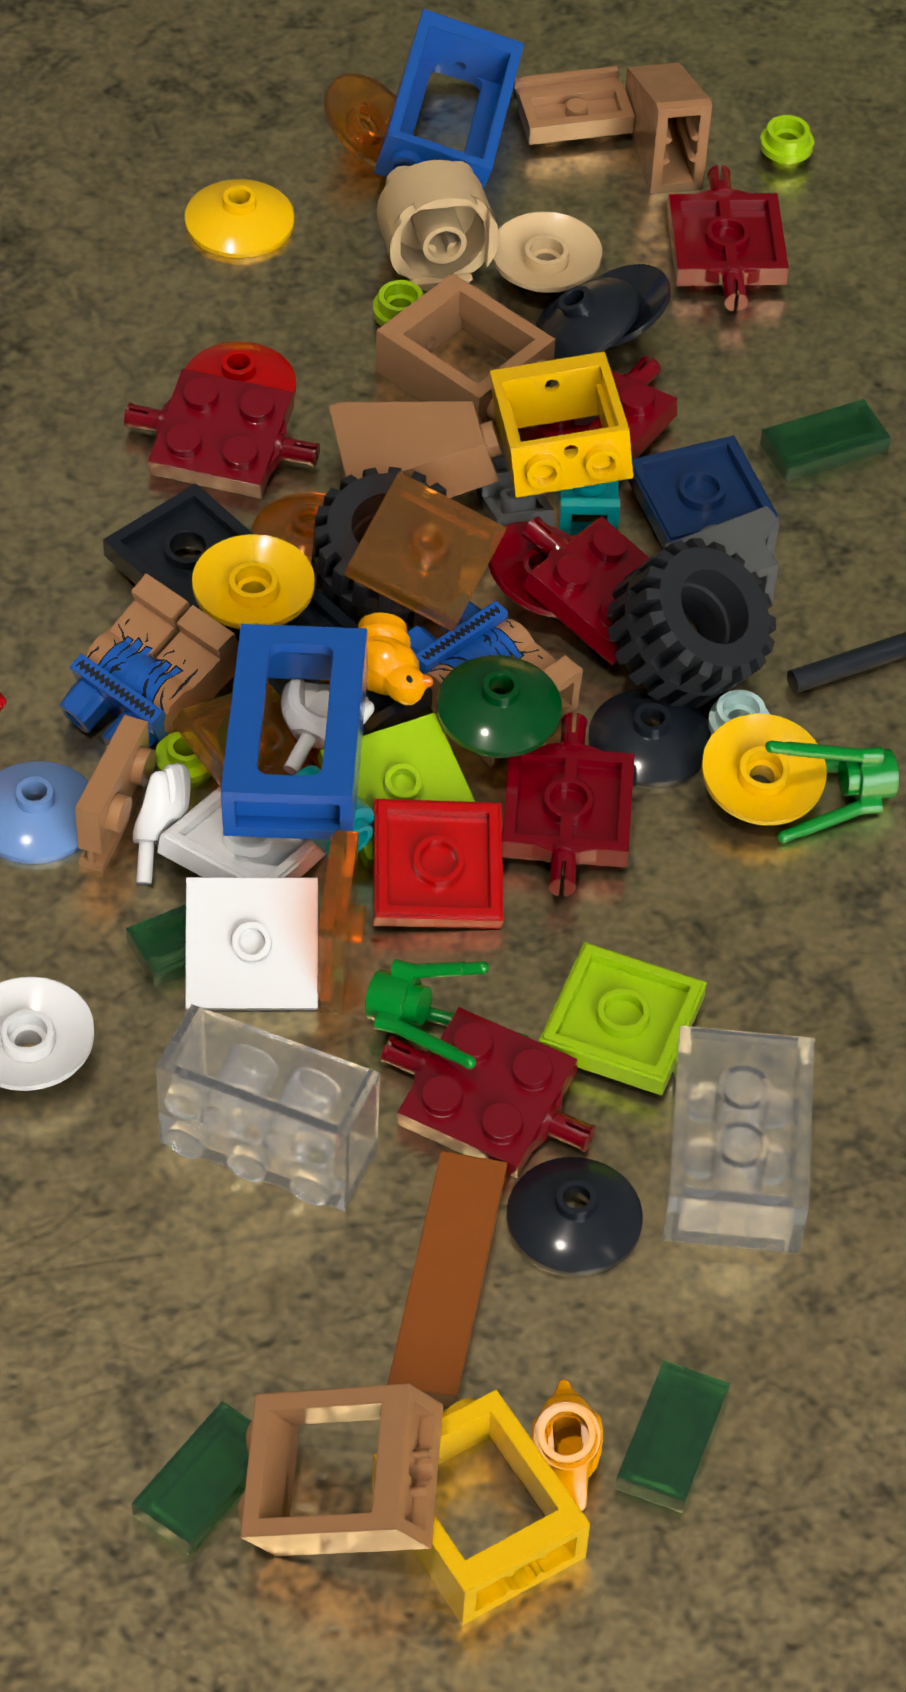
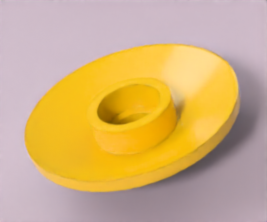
M247 179L225 180L203 188L191 198L185 210V228L192 241L211 254L233 259L254 258L276 250L288 240L294 228V210L288 198L268 184Z
M260 534L240 535L218 542L203 553L197 561L192 574V590L199 607L217 622L236 629H240L241 624L283 625L293 620L310 603L315 586L312 565L302 551L287 541Z
M756 713L731 719L712 734L706 744L702 757L703 781L714 801L732 816L757 825H781L792 822L807 814L816 805L825 787L827 777L825 759L769 753L765 749V744L768 741L818 744L815 739L798 724L776 715ZM761 775L766 777L770 783H760L751 777Z

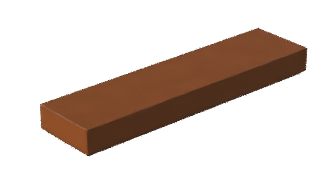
M441 1151L387 1385L410 1383L443 1404V1407L449 1408L458 1402L505 1185L508 1162Z

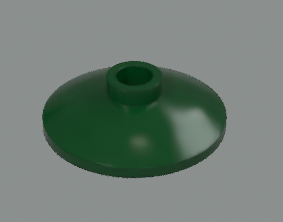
M481 656L458 665L444 678L437 695V715L449 737L463 748L488 757H516L540 748L554 735L561 719V696L553 680L534 664L511 656Z

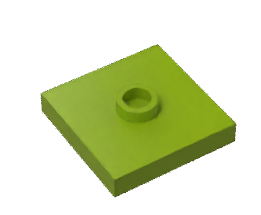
M435 712L362 736L357 796L371 809L374 799L475 802ZM324 749L319 751L317 758L321 769ZM372 837L366 846L358 852L365 869L373 866Z
M584 942L540 1036L539 1042L578 1059V1068L662 1096L704 1000L707 982Z

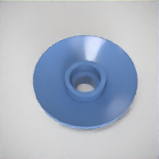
M48 761L23 762L1 770L0 857L23 864H44L64 859L80 850L77 840L75 807L89 781L70 767Z

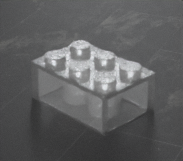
M193 1004L190 1005L156 1065L161 1143L169 1145L172 1150L184 1157L192 1159L201 1157L230 1168L236 1175L252 1182L265 1181L289 1190L299 1199L309 1204H326L344 1212L346 1211L378 1149L379 1072Z
M680 1026L673 1070L663 1241L800 1253L809 1209L815 1038Z

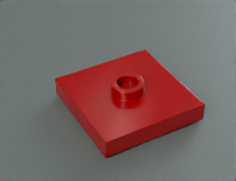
M374 799L372 807L374 811V821L372 824L373 926L501 929L504 921L501 803Z

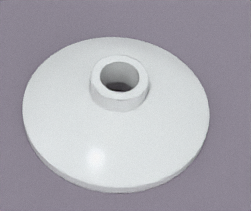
M19 977L0 982V1087L18 1091L38 1090L56 1085L73 1075L87 1060L94 1043V1021L86 1002L70 987L47 978ZM26 1043L37 1044L32 1047H20L21 1045Z

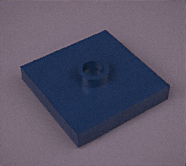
M734 435L632 459L633 478L627 480L663 549L665 544L697 533L709 525L726 522L765 506H768L777 519H779V515Z

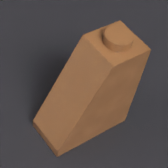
M680 62L627 67L625 89L635 115L634 133H631L650 194L703 189L712 114L710 97Z
M473 401L338 402L329 405L346 477L352 474L357 479H360L364 469L376 467L378 474L388 473L389 467L402 468V475L411 477L414 471L426 475L425 483L429 486L438 482L447 490L446 499L499 481L493 457L503 454L502 447L492 420L482 424Z

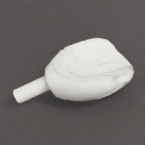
M291 679L284 687L281 698L283 719L286 721L287 727L293 736L298 740L283 766L284 770L289 774L295 775L300 770L312 747L324 749L330 685L307 683L303 679ZM366 697L364 724L374 711V705L369 701L368 697Z
M175 763L164 767V771H155L150 776L144 801L133 829V843L139 844L137 884H152L155 846L159 845L160 835L188 811L191 776L184 764Z

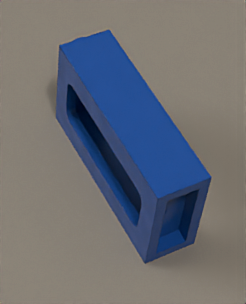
M423 9L409 47L374 174L387 178L388 174L396 167L412 166L429 160L463 161L472 168L473 173L479 179L484 190L493 168L524 43ZM431 73H442L471 83L479 90L464 152L413 135Z
M241 624L221 784L223 836L353 841L368 678L367 628ZM268 678L330 680L323 763L319 773L312 776L264 774L258 770Z

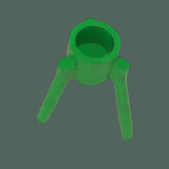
M768 741L765 744V749L769 753L825 759L827 773H838V783L842 795L853 796L857 801L780 831L777 838L781 843L810 835L859 815L882 813V799L894 798L898 793V764L895 754L890 748L873 747L861 749L791 741Z
M395 959L391 966V972L379 969L372 977L365 998L366 1016L368 1020L375 1021V1029L398 1034L449 1061H453L467 1069H472L476 1065V1059L473 1056L413 1026V1024L422 1025L425 1021L448 1026L455 1014L431 1007L432 990L430 987L422 985L420 978L481 975L489 971V965L484 961L416 964Z

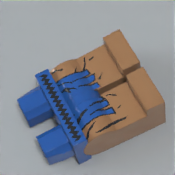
M146 573L131 590L135 600L108 631L100 634L93 641L86 655L84 656L81 653L69 666L77 682L70 688L59 704L66 719L87 733L93 729L107 712L116 717L117 719L101 736L106 746L110 743L124 715L148 721L149 747L152 744L157 746L168 734L184 729L235 675L238 641L235 634L194 605L190 607L184 598Z
M460 596L448 604L440 614L439 628L445 635L439 639H436L424 627L415 626L407 632L411 641L410 648L419 660L420 671L433 679V685L430 686L432 689V704L430 708L436 715L437 695L444 678L458 665L473 658L488 655L511 656L528 661L543 670L553 680L559 690L562 701L561 718L578 708L583 669L566 655L556 660L534 642L529 632L520 623L513 619H508V611L497 601L481 609L464 596ZM478 754L491 768L505 759Z

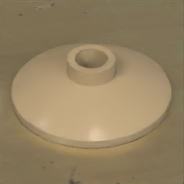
M531 212L516 216L499 228V247L495 258H493V264L505 279L521 288L549 293L567 291L589 281L597 273L602 261V245L594 230L575 217L558 212Z

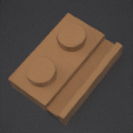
M617 66L515 78L513 97L517 99L519 116L529 145L634 133L635 115L623 81L620 82L619 69Z
M127 715L123 716L75 807L78 848L84 849L79 859L80 866L104 872L147 788L156 761L155 750L149 749L148 721Z

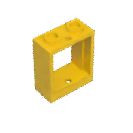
M605 351L489 370L495 421L516 498L633 478L629 427ZM549 380L558 381L553 387L545 386ZM599 415L603 427L601 429L521 442L518 428ZM569 445H575L577 447L573 449L564 450Z
M497 1389L477 1400L473 1398L462 1399L444 1411L442 1415L438 1465L491 1438L545 1517L465 1560L434 1515L431 1549L412 1551L462 1626L586 1558L590 1522ZM377 1453L373 1454V1459H372V1491H373V1492H374V1481H375V1470H376Z

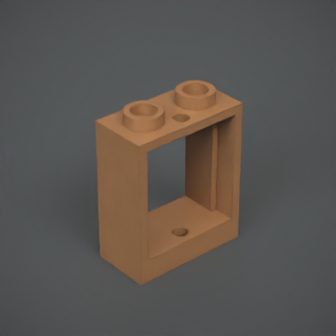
M452 273L376 330L375 372L421 402L473 401L481 423L492 420L493 424L496 425L490 375L477 383L432 354V352L460 330H464L508 359V361L497 368L501 369L554 360L555 338ZM552 380L546 382L545 386L548 387Z
M410 1383L255 1394L253 1420L250 1422L246 1433V1445L249 1453L246 1486L238 1507L241 1524L240 1538L275 1556L431 1549L443 1404ZM380 1420L372 1512L290 1517L299 1425Z

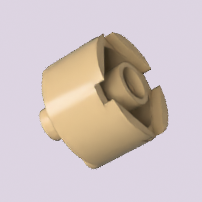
M429 160L412 166L396 167L388 174L386 186L377 203L376 218L392 266L399 275L402 274L411 282L417 284L422 290L429 291L452 273L469 283L474 280L472 273L480 268L484 262L486 267L489 266L493 258H495L499 247V229L483 187L467 163L463 161Z

